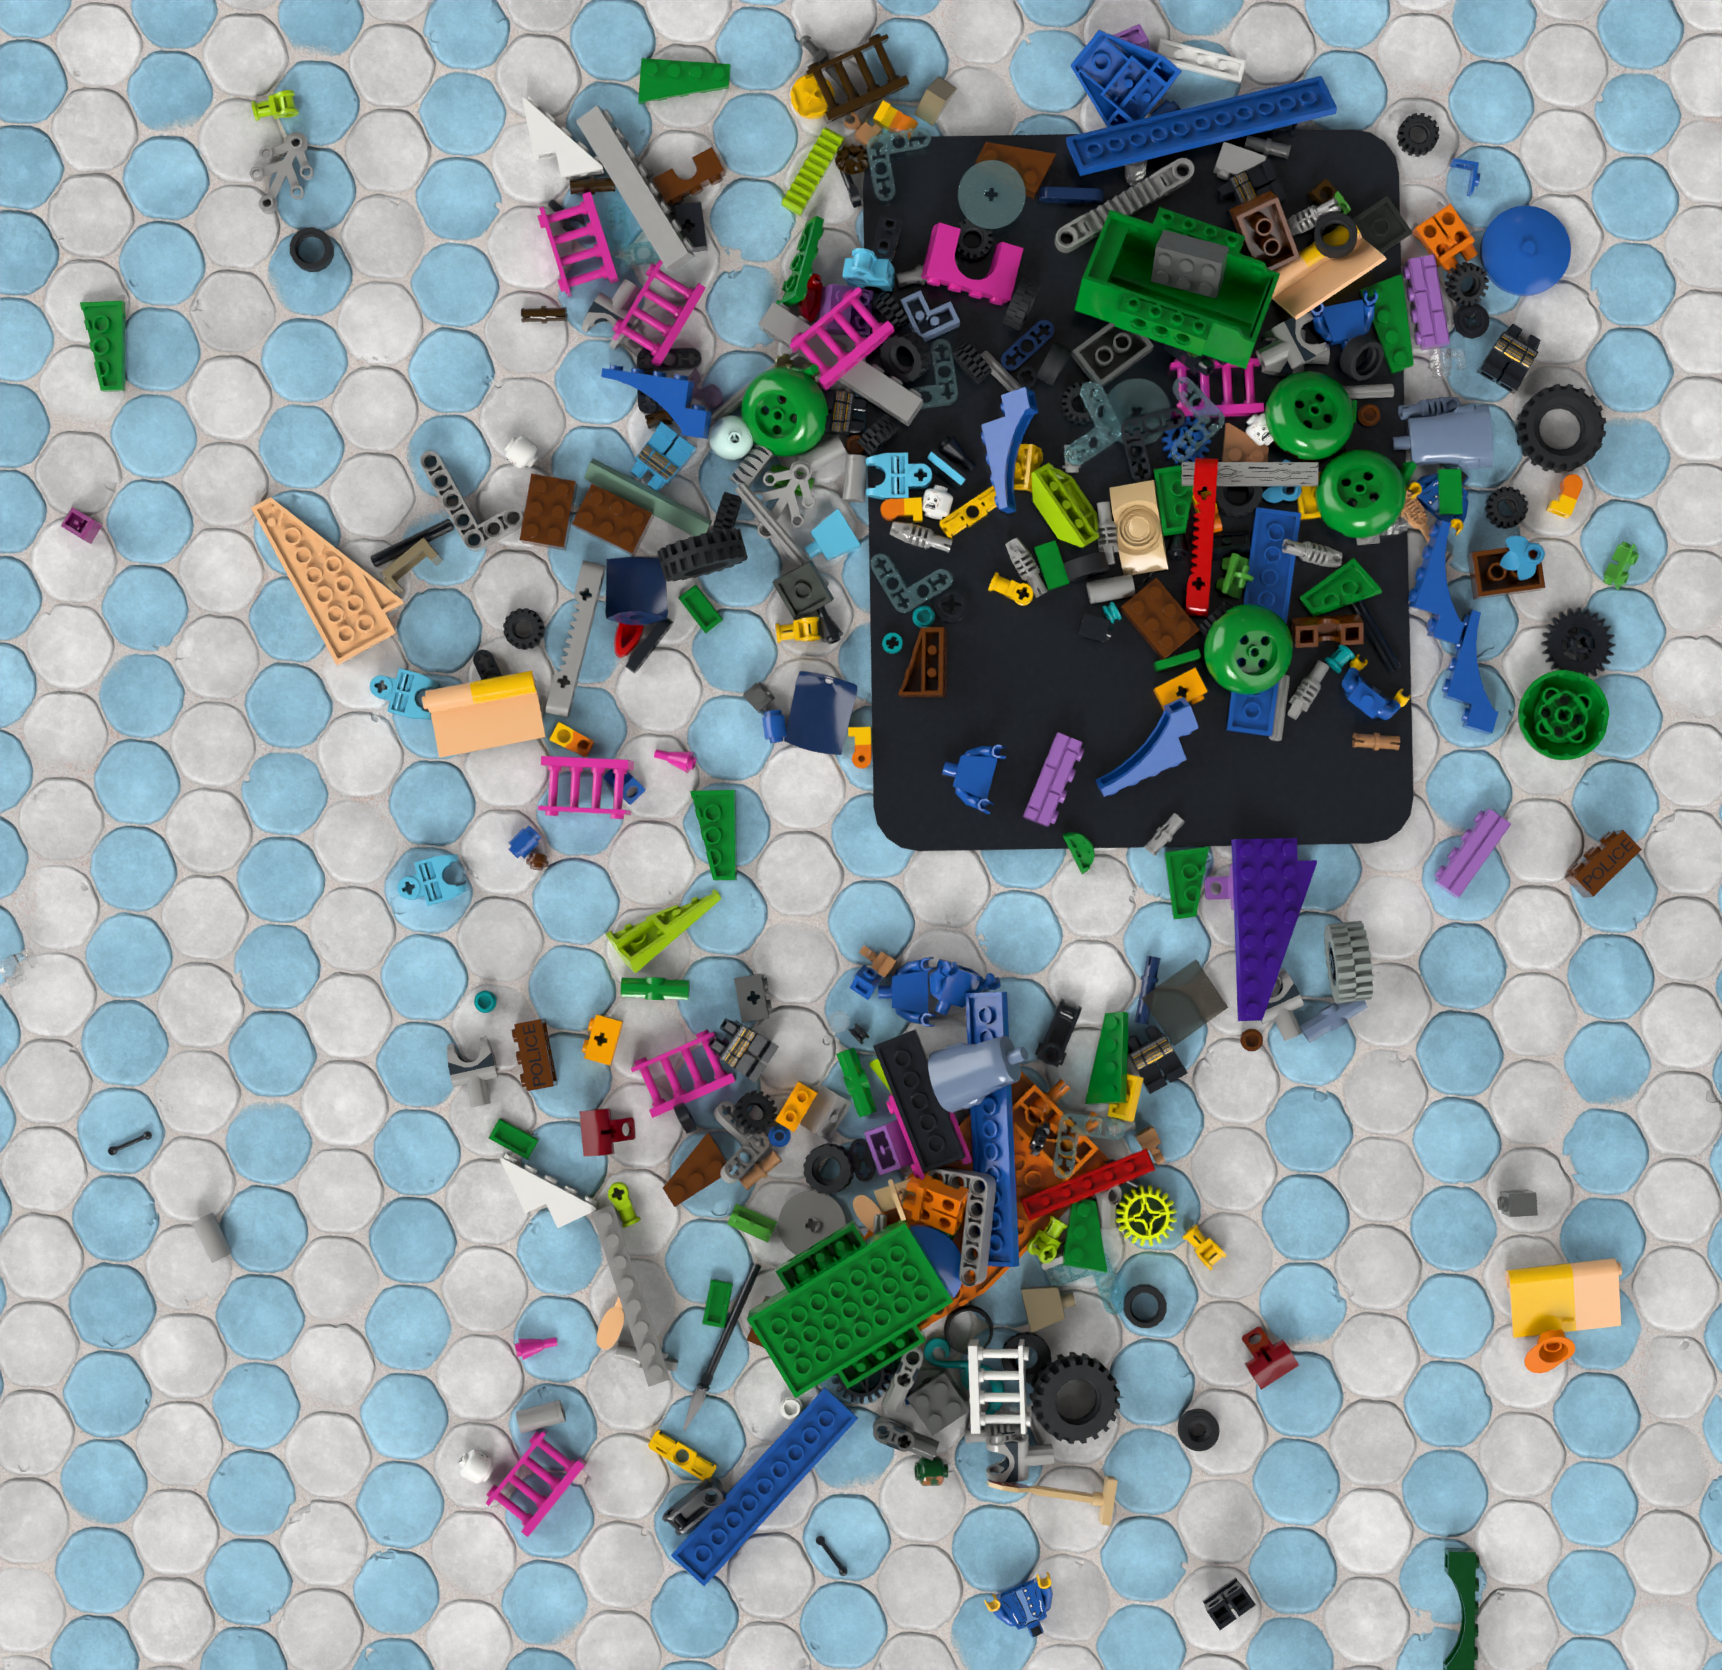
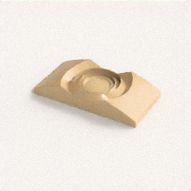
M1150 480L1111 487V506L1114 523L1116 524L1118 550L1123 574L1138 575L1169 569L1155 481Z

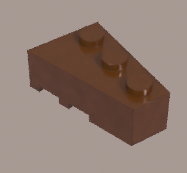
M986 142L975 162V169L1034 199L1055 161L1056 154Z
M921 627L909 667L906 670L902 687L898 693L900 697H947L948 630L944 627Z
M710 1131L663 1187L674 1207L721 1178V1169L728 1160Z

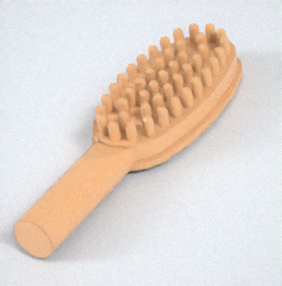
M1407 490L1406 502L1401 514L1413 528L1421 531L1429 543L1430 528L1426 524L1428 517L1417 497L1411 499L1413 493Z
M858 1195L853 1200L854 1211L860 1221L870 1231L874 1232V1216L883 1213L869 1197Z
M619 1296L615 1306L606 1312L598 1328L596 1342L602 1349H610L615 1344L624 1324L625 1315Z

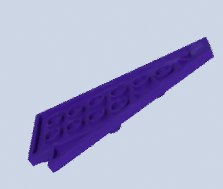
M1297 838L1231 840L1238 1021L1263 1020L1317 865V860L1298 861Z

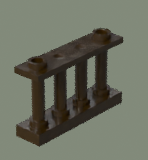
M880 33L870 37L868 39L869 42L825 63L821 64L818 61L808 66L805 77L806 79L812 76L815 77L828 106L826 108L827 112L824 113V119L827 124L908 87L910 83L907 76L905 75L900 78L899 75H896L883 46V43H886L889 39L887 34L883 36ZM875 48L888 77V84L881 87L879 84H876L862 54ZM853 57L868 86V93L862 96L859 93L856 94L842 63ZM833 66L848 96V102L842 105L835 102L822 73Z

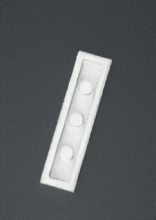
M1161 38L1156 53L1167 57L1180 69L1238 84L1241 83L1246 60Z

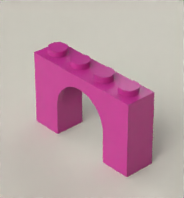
M943 223L933 226L921 274L922 279H926L927 283L933 286H940V284L948 286V290L953 292H961V290L968 292L969 296L973 298H988L990 303L1002 305L1011 301L1023 248L1005 242L997 244L988 274L981 280H973L964 276L957 268L955 262V250L961 229Z

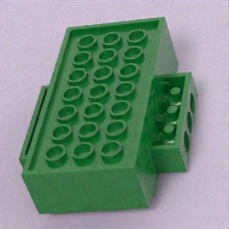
M1159 207L1153 224L1110 210L1083 275L1075 311L1113 323L1115 327L1199 356L1203 354L1246 369L1271 303L1280 273L1269 270L1266 264L1260 260L1240 254L1245 239L1243 235ZM1163 230L1229 247L1224 281L1216 299L1151 282L1156 245Z
M900 1219L865 1239L853 1220L776 1267L775 1272L786 1289L751 1309L747 1321L792 1394L797 1398L836 1373L839 1374L848 1389L924 1343L926 1336L918 1323L953 1303V1294L907 1219L903 1221Z

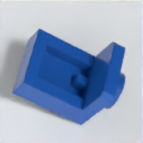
M863 965L855 974V979L850 989L869 1000L880 983L882 976L877 974L874 969Z

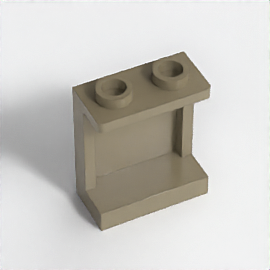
M422 538L382 571V574L385 576L382 580L393 592L398 591L402 594L405 591L398 583L401 577L426 557L436 566L443 559L430 543Z

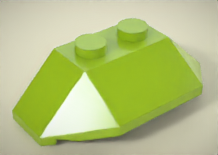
M1050 463L1031 473L1033 503L1058 539L1083 548L1099 538L1097 513L1070 475L1054 468Z

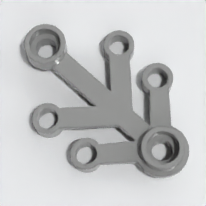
M291 133L286 138L285 143L272 148L268 146L262 147L259 155L264 161H271L276 155L286 152L287 154L282 161L262 168L255 166L250 170L251 178L257 182L266 176L277 173L268 194L262 196L259 200V207L265 214H273L277 211L278 202L276 198L286 176L291 186V196L295 200H301L304 197L305 192L298 182L292 165L296 156L301 166L300 175L302 178L310 180L314 177V170L309 166L305 155L308 140L302 133ZM294 140H300L298 146L292 145ZM264 151H270L268 157H263ZM306 169L311 170V173L308 176L303 175V172ZM255 171L261 172L259 177L253 176ZM296 189L301 190V194L299 196H294V191ZM266 200H271L269 207L264 206Z
M797 460L791 465L789 470L777 473L768 471L763 476V482L767 486H773L777 481L790 479L789 483L785 487L765 492L756 490L753 493L763 496L762 504L764 501L779 498L771 511L772 516L776 520L788 502L792 526L801 527L804 523V516L799 511L794 491L798 484H800L803 494L802 505L807 509L814 507L816 500L811 494L808 483L812 475V468L808 462ZM802 467L805 469V473L798 474L796 470ZM772 475L774 481L768 482L766 477ZM806 498H811L813 503L807 505L804 501ZM794 517H800L802 521L797 524L793 519ZM759 522L758 534L765 539L771 538L770 532L763 530V524Z

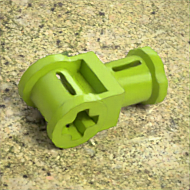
M284 90L277 92L274 95H269V100L257 103L256 101H251L255 120L260 121V118L273 116L274 119L297 116L299 111L295 108L294 91Z
M623 1182L613 1183L608 1190V1198L614 1203L622 1219V1227L625 1228L639 1222L641 1218L636 1215L627 1185ZM616 1187L619 1190H624L622 1198L613 1196Z
M1051 1215L1050 1222L1045 1230L1039 1229L1036 1235L1028 1242V1252L1032 1255H1037L1042 1263L1047 1264L1053 1261L1061 1244L1057 1239L1068 1225Z

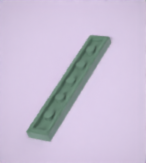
M594 458L591 460L584 479L651 512L654 516L694 537L708 532L712 520Z

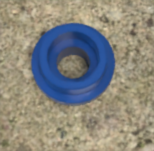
M783 1125L773 1126L768 1133V1139L775 1147L786 1146L791 1138L789 1129ZM777 1132L783 1133L784 1138L782 1140L775 1138Z

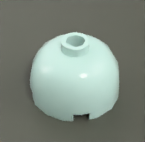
M732 415L721 417L709 430L708 440L710 447L722 459H741L749 453L753 446L750 430L741 417Z

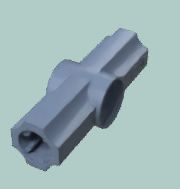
M1365 1000L1338 1004L1334 1002L1319 1012L1320 1014L1300 1025V1028L1305 1038L1311 1043L1325 1033L1332 1032L1348 1022V1019L1368 1007Z

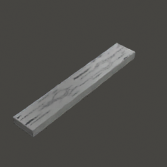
M1182 462V486H1193L1195 462ZM1218 462L1217 486H1318V462Z

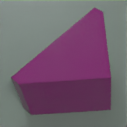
M72 507L61 527L92 544L102 524Z

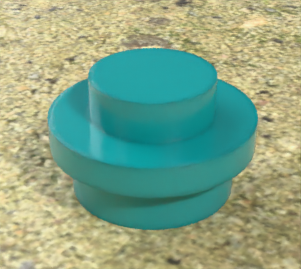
M919 606L913 612V622L917 627H930L934 623L935 613L930 607Z
M484 990L475 996L474 1005L478 1011L489 1013L495 1009L497 999L492 992Z

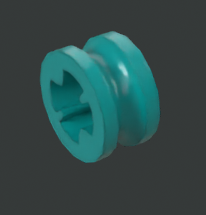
M1110 602L1109 606L1104 605L1102 609L1107 619L1111 620L1110 624H1113L1115 619L1121 620L1122 618L1115 604Z
M896 633L887 634L883 639L882 646L884 650L890 654L899 652L902 648V638ZM891 637L896 638V642L899 641V646H894V649H889V645L886 646V641H890Z

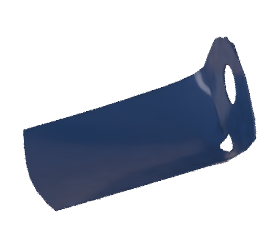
M624 557L606 559V619L622 624L641 626L667 619V586L659 558Z
M799 671L786 729L787 737L784 738V741L812 752L841 755L857 696V685L824 674ZM825 679L831 680L833 683L828 684Z

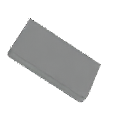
M821 1086L800 1124L830 1142L852 1102L827 1087Z

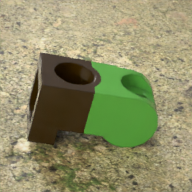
M1327 178L1322 180L1307 194L1319 206L1336 198L1339 202L1336 205L1341 207V211L1336 213L1347 215L1351 211L1350 206Z

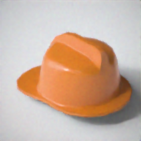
M1562 1329L1543 1332L1537 1340V1345L1526 1354L1524 1358L1525 1366L1533 1373L1548 1372L1573 1356L1575 1344L1565 1336Z

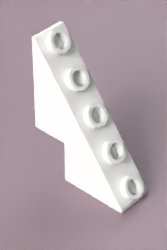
M530 97L527 99L522 98L533 155L536 161L557 157L563 183L604 174V166L597 156L591 157L587 153L589 151L583 143L580 141L578 143L574 142L571 139L572 134L563 126L558 128L554 124L555 119L547 112L541 113L537 109L539 107L533 99Z
M507 1153L504 1157L500 1158L525 1213L546 1204L557 1228H560L598 1209L596 1205L598 1201L589 1196L582 1198L576 1195L578 1191L568 1185L564 1188L556 1184L558 1180L549 1175L542 1177L537 1174L538 1170L528 1164L523 1167L516 1163L517 1158Z

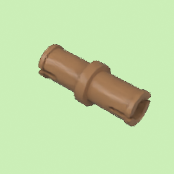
M1376 732L1373 735L1353 734V738H1355V740H1352L1353 747L1372 748L1377 751L1379 748L1399 750L1400 745H1397V743H1400V736L1380 735V733Z
M773 1150L762 1161L753 1164L754 1167L741 1177L739 1181L749 1190L762 1177L766 1178L768 1176L767 1173L782 1162L781 1157Z

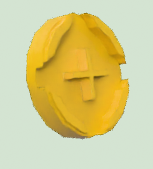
M804 75L798 78L790 92L791 104L795 112L807 119L823 117L824 113L827 112L826 108L828 106L815 77L812 76L806 79ZM825 78V80H826V82H827V84H828V86H829V89H830V91H831V93H832V95H833V97H834V89H833V87H832L830 81H828V80Z

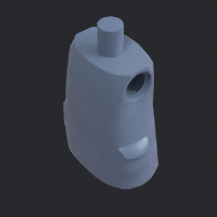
M1471 404L1458 406L1449 413L1408 419V436L1393 437V449H1409L1410 461H1413L1417 466L1442 464L1458 466L1463 470L1492 468L1493 441L1489 405L1475 406Z
M1008 1036L993 1038L978 1044L959 1042L958 1044L946 1046L944 1049L933 1051L928 1059V1069L938 1102L946 1111L951 1113L981 1104L985 1096L1020 1080L1021 1071L1019 1063L1028 1059V1053L1024 1047L1015 1049Z

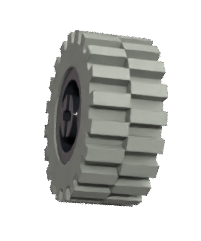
M1352 921L1326 925L1324 931L1326 967L1334 1001L1338 1004L1372 999L1373 968L1364 924L1362 921Z

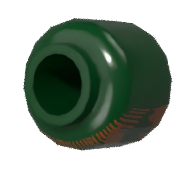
M934 1456L933 1460L921 1457L918 1462H915V1480L919 1481L922 1486H940L944 1478H948V1464H944L940 1456Z

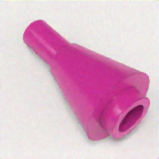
M656 749L654 753V758L665 760L686 773L693 770L696 765L697 758L694 757V752H666Z
M556 1337L544 1340L518 1338L519 1343L515 1344L517 1357L521 1356L522 1360H525L543 1351L545 1348L558 1345Z

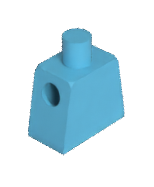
M838 508L811 531L814 542L804 547L810 559L822 553L825 559L829 561L861 548V545Z

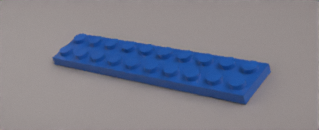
M1256 507L1248 565L1250 567L1248 575L1253 576L1254 579L1253 582L1246 581L1243 605L1256 604L1264 606L1277 613L1287 624L1295 555L1283 553L1282 548L1286 547H1282L1285 539L1298 541L1301 513ZM1244 635L1239 642L1242 643L1247 640V636ZM1267 636L1262 637V639H1261V644H1262V645H1264V642L1266 641ZM1239 658L1237 660V665H1244V658ZM1264 659L1259 660V667L1264 665ZM1279 682L1270 689L1258 694L1243 695L1231 692L1226 731L1272 736Z
M824 1387L730 1489L726 1495V1501L713 1509L676 1548L671 1556L699 1583L705 1586L855 1423L858 1417Z

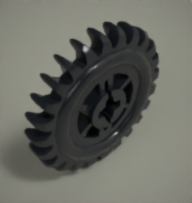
M1581 607L1576 609L1575 614L1569 608L1567 616L1564 612H1559L1560 620L1552 617L1554 626L1546 625L1550 632L1542 633V636L1547 638V641L1541 642V645L1547 647L1546 650L1542 651V654L1549 655L1545 662H1553L1550 669L1559 668V670L1573 671L1584 674L1589 677V673L1596 677V669L1601 672L1605 671L1602 663L1610 664L1611 662L1606 656L1614 655L1608 648L1616 646L1615 643L1609 642V639L1615 635L1606 633L1611 626H1602L1606 619L1603 618L1597 621L1599 613L1597 612L1590 616V609H1586L1582 614ZM1576 628L1575 635L1572 636L1567 633L1568 630ZM1580 628L1586 630L1591 636L1588 637L1586 634L1581 633ZM1591 638L1593 639L1594 648H1591V647H1590V646H1591V640H1590ZM1580 639V640H1581V643H1580V644H1581L1583 647L1577 648V647H1576V646H1577V643H1576L1575 641H1577V640ZM1562 640L1567 643V649L1564 651L1562 649ZM1569 651L1571 654L1576 655V660L1570 659L1565 652ZM1584 653L1589 656L1587 659L1579 661L1580 654Z

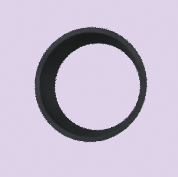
M964 1305L952 1311L944 1324V1335L949 1346L956 1352L968 1355V1352L956 1348L949 1337L950 1323L958 1314L973 1311L986 1319L990 1334L987 1343L983 1346L984 1349L990 1344L993 1337V1323L990 1316L983 1309L973 1305Z

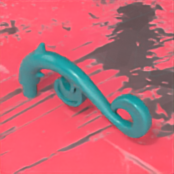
M935 1337L930 1339L924 1348L926 1360L936 1367L964 1369L960 1376V1381L963 1387L969 1390L968 1360H936L932 1355L933 1350L937 1347L942 1348L945 1352L944 1357L947 1358L950 1356V1346L944 1338ZM980 1363V1368H984V1371H994L989 1366ZM988 1380L992 1387V1392L989 1391L988 1393H1005L1003 1380ZM988 1402L989 1406L985 1411L986 1414L994 1415L996 1411L1001 1409L1003 1402Z

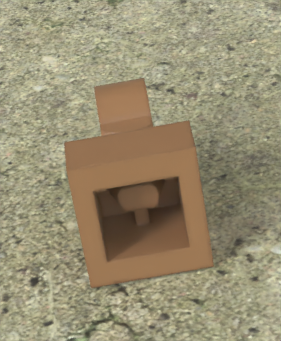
M851 112V117L855 119V122L849 124L847 121H844V126L849 130L857 131L854 134L855 140L870 151L883 135L882 128L876 123L872 127L866 122L862 124L857 114Z
M863 946L859 951L860 954L873 962L871 968L884 978L888 976L897 963L896 960L882 951L877 955L866 946Z
M1150 1125L1134 1135L1142 1150L1147 1148L1150 1151L1156 1164L1160 1165L1166 1161L1157 1147L1161 1141L1153 1126Z

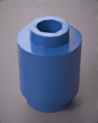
M781 710L763 712L762 722L765 739H769L770 743L783 742V737H787L785 717L782 715Z
M528 825L525 829L522 828L508 842L511 846L508 850L517 859L520 856L525 858L539 844L538 841L541 839V836Z

